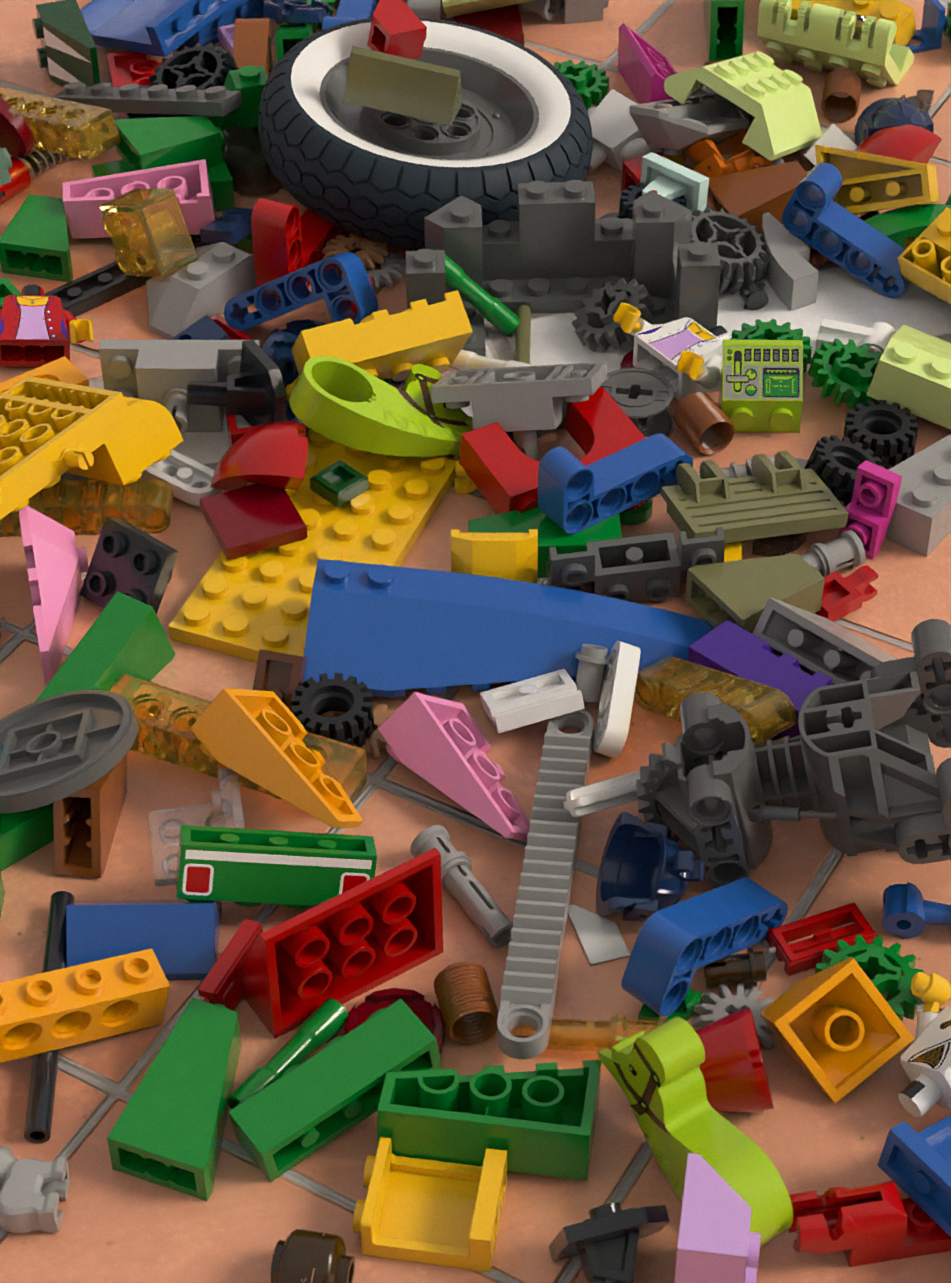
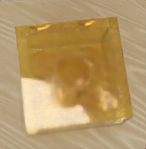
M134 189L99 205L103 214L102 223L104 229L112 238L116 249V261L125 275L164 277L199 260L173 189Z

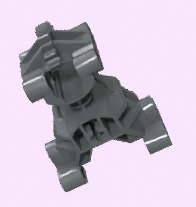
M940 619L922 621L911 632L914 657L880 663L870 673V679L823 686L813 690L804 701L799 712L798 726L800 735L792 738L785 736L774 741L768 739L766 744L756 747V743L752 742L747 722L738 711L722 703L717 696L711 693L697 692L689 695L680 705L682 732L675 744L671 745L664 742L662 744L663 756L650 753L649 766L640 767L641 779L636 780L638 811L639 813H644V824L650 822L668 826L671 840L675 842L681 840L698 860L705 862L706 880L714 888L741 878H749V870H753L761 864L772 844L773 829L771 820L800 821L801 818L819 819L820 827L826 840L834 848L847 854V857L857 856V853L885 849L886 852L898 851L904 861L912 864L951 860V758L941 762L935 772L933 756L931 755L929 745L930 740L935 746L951 748V625Z

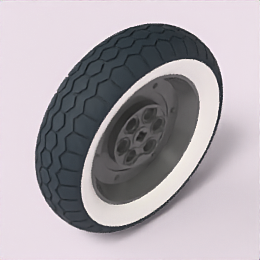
M418 17L427 27V37L424 41L422 56L412 59L460 70L462 104L451 126L344 102L352 46L372 50L367 45L372 18L338 24L319 31L297 43L274 66L261 94L258 109L259 139L270 169L285 190L304 207L326 221L354 234L366 236L379 242L393 243V245L425 249L424 218L461 195L481 205L482 226L490 224L495 220L518 221V183H529L532 181L551 183L567 182L570 180L585 182L591 164L593 148L591 122L584 102L572 83L555 66L529 48L496 33L461 23L457 24L456 22Z

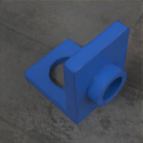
M924 0L921 29L916 30V33L911 38L922 43L919 45L907 44L905 46L909 47L913 54L941 48L943 30L946 28V8L938 0Z

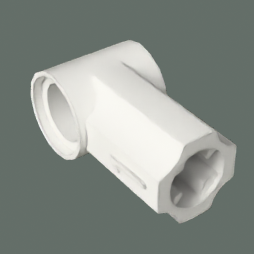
M823 318L816 339V349H820L823 342L832 345L836 338L843 345H846L849 339H853L857 347L861 348L862 345L867 344L869 345L868 352L872 354L880 352L883 354L896 330L885 322H873L864 327Z

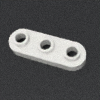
M171 450L169 457L160 462L153 463L141 472L142 476L139 478L197 507H200L201 498L222 493L220 489L210 488L215 470L174 450Z

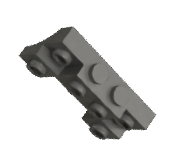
M716 527L715 536L687 539L686 531L679 532L678 546H676L674 532L588 542L586 543V551L557 555L556 547H549V562H546L547 585L629 602L662 601L672 597H679L680 583L687 582L689 568L696 565L724 562L725 536L723 528Z

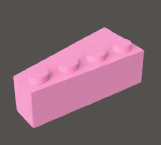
M206 159L62 183L63 204L72 239L115 237L137 227L138 222L144 219L155 221L161 229L162 236L200 234L201 228L216 220Z

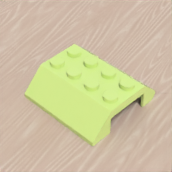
M760 0L757 36L764 44L765 49L773 56L772 59L779 63L790 65L792 61L804 63L803 66L815 72H822L823 68L829 70L846 68L856 72L859 77L866 78V82L871 85L885 87L886 83L897 86L914 62L915 57L909 47L893 44L898 28L894 21L879 18L876 23V17L867 15L862 25V34L859 36L854 35L856 24L855 12L847 11L844 14L843 9L817 3L812 6L811 2L803 0L798 8L797 21L790 19L792 0Z
M753 52L667 77L664 82L665 92L683 105L686 103L691 92L709 87L753 115L755 118L742 143L770 161L810 146L821 135L811 88L801 83L803 78L790 70L783 71L773 65L774 60L762 52Z

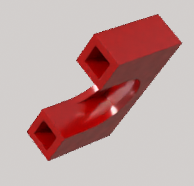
M604 387L598 388L593 395H589V399L586 401L567 403L565 429L586 454L579 459L586 466L645 439L644 435ZM498 422L461 434L459 464L464 468L467 475L497 514L518 510L521 514L538 507V467L540 461L534 460L521 452Z

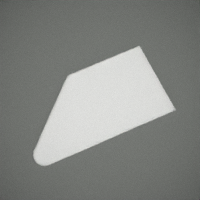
M569 905L568 914L591 965L630 956L615 922L577 905Z

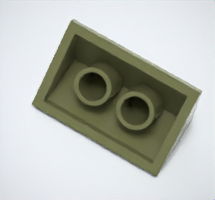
M352 46L344 102L451 126L462 104L460 70Z

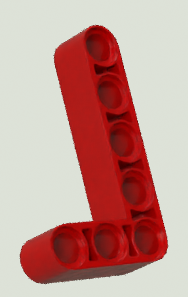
M265 198L258 199L251 216L256 286L259 287L322 260L326 255L322 254V248L326 247V242L335 239L340 234L348 237L349 231L326 221L309 209L300 216V209L296 205ZM306 278V285L308 287L311 283Z

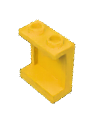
M380 1137L376 1156L368 1155L365 1162L363 1186L368 1188L366 1200L357 1199L353 1215V1232L361 1233L362 1255L491 1272L507 1187V1151L486 1148L483 1166L481 1167L396 1156L392 1153L391 1138Z

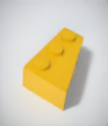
M815 145L817 164L824 162L834 165L842 175V185L833 201L852 214L940 202L935 165L831 146Z

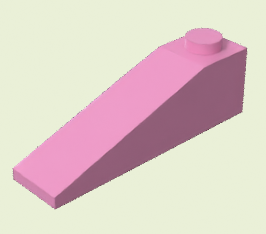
M25 506L18 512L45 684H48L58 671L82 597L80 595L83 586L81 573H86L89 567L86 548H77L73 530L31 507Z
M414 692L378 728L387 741L386 750L390 756L505 838L527 841L530 823L517 797L508 789L502 787L500 781L506 775L501 765L495 762L492 763L488 759L486 752L491 748V745L463 703Z

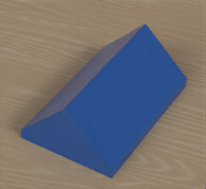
M186 899L76 901L66 906L67 967L152 948L168 981L204 980L218 958L222 903L221 901L188 902Z

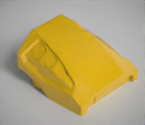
M451 529V572L537 584L538 529H529V533H460V529Z

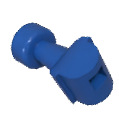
M907 882V884H893L884 890L882 925L888 933L901 936V939H910L920 935L924 931L925 925H951V905L924 900L921 891L915 884Z

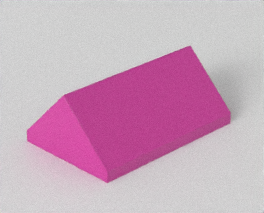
M623 23L619 27L618 71L638 103L643 104L674 99L664 90L666 78L677 74L667 57Z

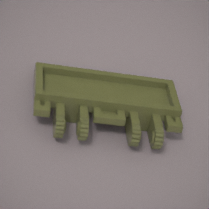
M780 451L775 454V465L767 458V455L756 454L751 460V470L754 476L729 479L713 460H706L700 463V475L691 467V464L681 463L675 469L678 485L661 487L660 495L667 503V513L680 531H686L687 539L715 536L716 527L723 528L725 543L846 527L849 514L812 468L803 469L788 451Z

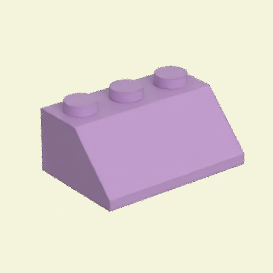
M688 1153L677 1245L675 1283H756L761 1233L750 1232L752 1208L700 1154Z

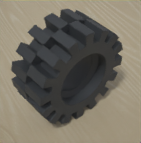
M873 400L866 401L865 407L859 403L855 405L854 410L850 409L845 418L844 437L850 438V443L855 445L857 441L863 444L861 447L863 450L868 448L874 452L872 457H879L882 461L880 465H883L887 470L888 464L894 467L901 463V461L903 462L914 455L918 423L915 414L910 415L911 410L907 407L900 410V404L893 402L892 406H887V400H880L879 405H875Z
M831 435L830 438L824 436L821 440L817 441L804 469L812 468L838 501H843L844 506H847L852 501L857 467L866 460L883 468L884 466L880 465L882 461L879 457H872L874 454L869 448L863 450L861 448L863 444L856 441L854 445L850 443V438L843 437L840 441L836 435Z
M327 673L319 675V682H315L311 677L305 680L306 688L299 685L295 689L296 696L292 695L291 712L308 733L302 740L308 749L314 746V750L319 751L321 755H323L325 749H330V756H338V749L344 748L345 753L348 754L353 752L354 743L361 748L366 744L365 737L371 738L373 734L372 727H374L371 691H367V685L363 681L357 685V678L351 675L345 681L343 680V673H335L334 679H328ZM329 711L345 712V714L337 717L319 716Z

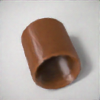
M839 68L827 75L824 83L821 108L823 114L828 119L835 122H845L857 114L862 82L856 72L846 68ZM839 92L846 93L850 96L846 98H841L833 94Z
M704 392L689 394L675 408L673 414L674 422L700 453L704 455L716 454L725 449L732 441L735 426L708 394Z
M465 961L449 965L439 972L434 980V989L449 1038L456 1043L469 1045L480 1043L494 1035L497 1031L498 1010L484 967L474 962Z

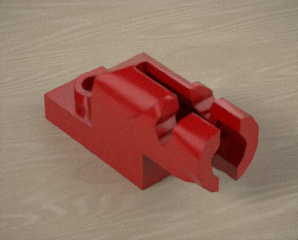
M894 1180L850 1188L832 1187L822 1195H817L816 1190L789 1195L793 1209V1222L788 1231L789 1233L797 1232V1240H794L793 1244L796 1252L822 1254L844 1250L849 1267L951 1251V1237L911 1198L901 1199Z

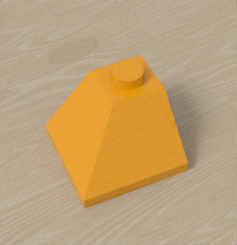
M852 957L797 982L759 1013L790 1056L835 1104L914 1040V1037Z

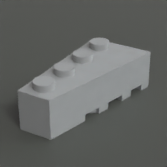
M951 434L888 469L901 475L902 481L885 538L926 557L951 532Z

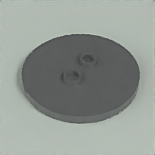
M78 690L39 700L1 719L0 813L26 811L59 801L84 789L113 769L132 748L138 734V721L127 699L119 694L105 690Z

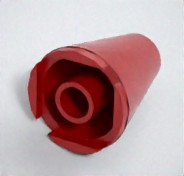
M738 1010L695 1030L702 1041L705 1051V1061L699 1067L704 1077L706 1096L711 1107L716 1112H764L765 1110L774 1109L752 1010Z

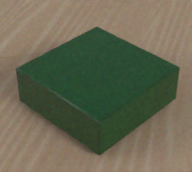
M338 460L310 478V489L339 508L369 489L368 477L345 462Z

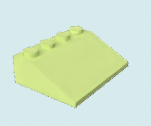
M903 324L891 337L881 355L867 396L879 401L887 400L886 404L891 406L893 402L900 404L901 410L907 407L911 410V414L951 430V343Z

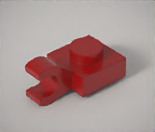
M864 565L845 578L837 571L825 576L821 610L815 612V614L835 622L860 609L862 602L869 601L877 595V590L869 583L878 579V574L868 565Z

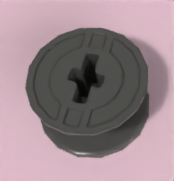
M622 368L609 372L607 379L600 387H604L644 437H650L658 433L668 436L672 428V420L666 408L669 407L674 397L671 383L664 376L642 368Z

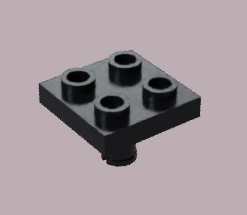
M106 516L80 595L105 608L118 591L152 606L157 615L167 584L171 580L172 570L179 551L117 516Z

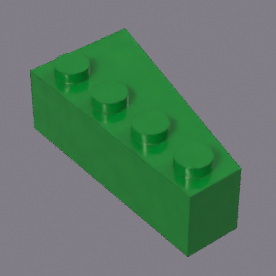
M601 1060L583 1061L582 1068L558 1070L557 1062L536 1063L535 1071L505 1073L504 1065L484 1066L483 1071L475 1075L460 1076L455 1068L386 1072L377 1109V1149L380 1137L391 1138L392 1153L396 1156L481 1167L483 1166L486 1148L507 1151V1171L587 1180L599 1105Z

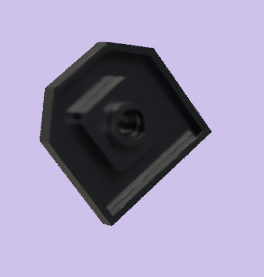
M254 340L242 341L240 373L227 375V383L188 382L186 399L187 403L191 405L225 406L227 415H241L251 427L285 421L287 394L280 368Z
M620 1202L609 1203L589 1210L590 1219L563 1227L549 1245L553 1262L580 1255L586 1280L589 1282L632 1283L638 1239L660 1232L670 1220L665 1205L634 1207L622 1210Z

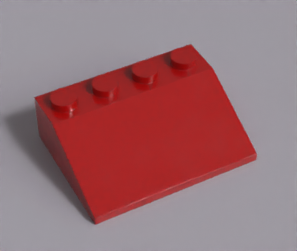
M433 848L259 934L241 967L245 1001L275 1039L299 1027L326 999L332 998L344 1004L444 952L441 853L436 848Z

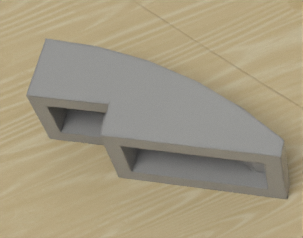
M769 212L763 214L761 234L764 235V243L767 244L766 253L770 256L765 276L770 287L790 311L816 303L819 271L809 263L810 248L799 238L791 234Z

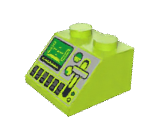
M723 339L718 405L730 421H732L735 426V432L800 433L803 403V340Z

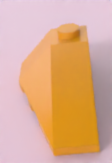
M223 688L190 728L201 741V750L209 758L223 764L330 827L358 828L363 822V819L340 783L330 776L323 774L320 768L326 761L319 751L313 749L311 751L306 747L302 740L308 734L307 731L273 691Z

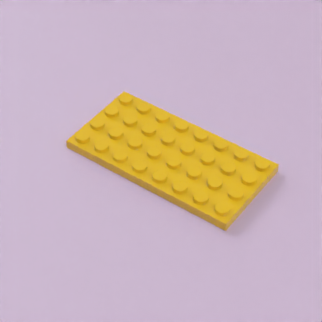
M314 430L306 432L308 452L304 481L298 491L285 490L307 526V538L227 560L222 550L168 626L170 639L256 663L260 649L304 656L312 588L318 559L400 567L454 483V478H457L455 462L458 460L442 456L403 457L376 454L340 444ZM338 460H341L368 477L369 489L338 508L310 489V478Z

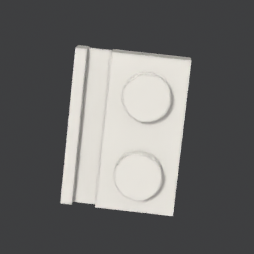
M565 669L480 693L483 709L492 724L496 725L498 733L585 709L582 692L577 690L575 682Z

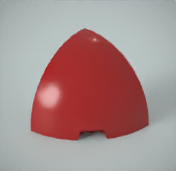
M906 124L898 127L884 128L875 132L860 143L854 151L927 164L942 139L927 129Z
M280 421L262 425L246 433L226 451L219 461L213 474L210 488L230 491L245 487L248 482L298 491L305 478L308 438L305 437L307 426L300 421Z

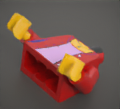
M38 285L24 286L21 290V295H8L4 298L2 309H0V366L40 367L64 356L70 361V341L71 344L82 343L86 340L94 342L92 320L76 319L70 311L63 309L59 297L44 296L43 289Z

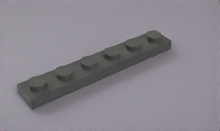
M73 82L63 86V91L51 97L53 108L56 111L225 116L243 105L241 92L226 91L224 86L197 90L194 85L168 89V86L165 84L140 88L139 84L112 87L111 83H100L89 87L84 86L83 82Z

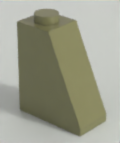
M798 554L696 565L689 568L687 572L685 601L714 628L729 620L753 634L769 598H775L811 613L821 610L825 578L815 567L810 566Z

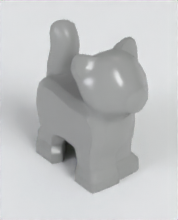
M0 1145V1227L14 1233L35 1230L58 1233L63 1218V1210H58L59 1199L67 1200L70 1187L67 1156H58L53 1161H41L35 1158L17 1159L9 1147Z

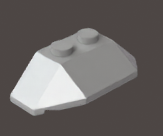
M716 93L689 96L684 105L675 99L630 105L629 113L647 145L662 148L661 153L667 155H682L683 150L687 151L695 143L705 139H710L714 144H717L749 126L746 111Z
M224 242L197 247L146 281L150 331L170 340L204 316L212 317L216 314L221 315L224 313L227 301L257 288L254 256Z
M775 598L768 599L753 631V635L769 644L772 654L778 657L785 653L798 659L799 668L811 676L819 671L831 678L833 685L870 679V673L874 667L880 663L898 659L827 618Z

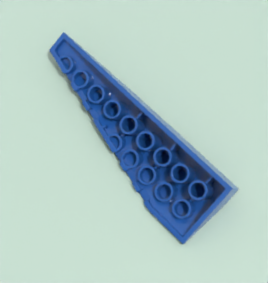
M318 559L303 657H307L302 686L306 688L305 680L311 677L315 682H319L320 674L327 673L328 679H334L335 673H343V680L345 681L350 675L357 678V685L363 681L367 685V691H371L372 696L399 697L405 696V690L426 688L427 694L445 693L446 687L471 685L472 691L489 690L490 686L495 683L509 682L512 684L561 669H565L575 682L579 659L575 658L576 652L581 651L582 644L608 648L607 656L609 657L611 649L617 641L640 648L638 672L650 671L651 677L669 676V672H672L674 669L687 668L688 647L715 628L707 621L577 590L481 575Z

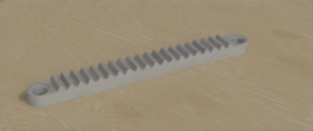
M583 709L550 718L544 736L538 782H536V794H534V807H532L527 846H525V859H523L520 886L518 887V900H516V910L513 916L511 942H509L506 971H504L501 1001L497 1018L499 1048L507 1056L519 1060L539 1056L546 1050L549 1042L582 817H572L570 811L565 810L563 802L566 801V793L569 790L587 785L593 747V718ZM574 727L579 728L582 731L578 733L568 734L563 733L560 730L564 728ZM517 1026H529L535 1029L536 1033L527 1038H519L510 1034V1031Z

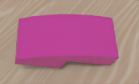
M867 460L858 466L852 501L845 507L849 513L846 527L839 529L838 539L841 533L852 530L860 538L864 546L865 556L874 559L879 553L889 528L902 476Z

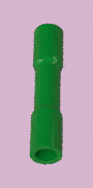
M445 254L446 286L453 288L455 291L458 290L463 298L479 310L480 314L504 335L511 334L520 323V318L497 298L489 295Z
M326 999L299 1026L297 1033L263 1067L256 1069L227 1099L230 1109L232 1110L238 1106L239 1102L247 1095L259 1092L278 1080L287 1069L296 1064H302L314 1051L319 1050L346 1023L348 1012L344 1006L335 999Z

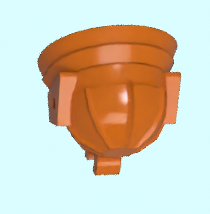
M749 129L741 131L718 145H715L710 139L698 141L685 152V155L692 159L693 163L697 164L694 169L708 178L761 168L763 165L772 163V161L742 143Z

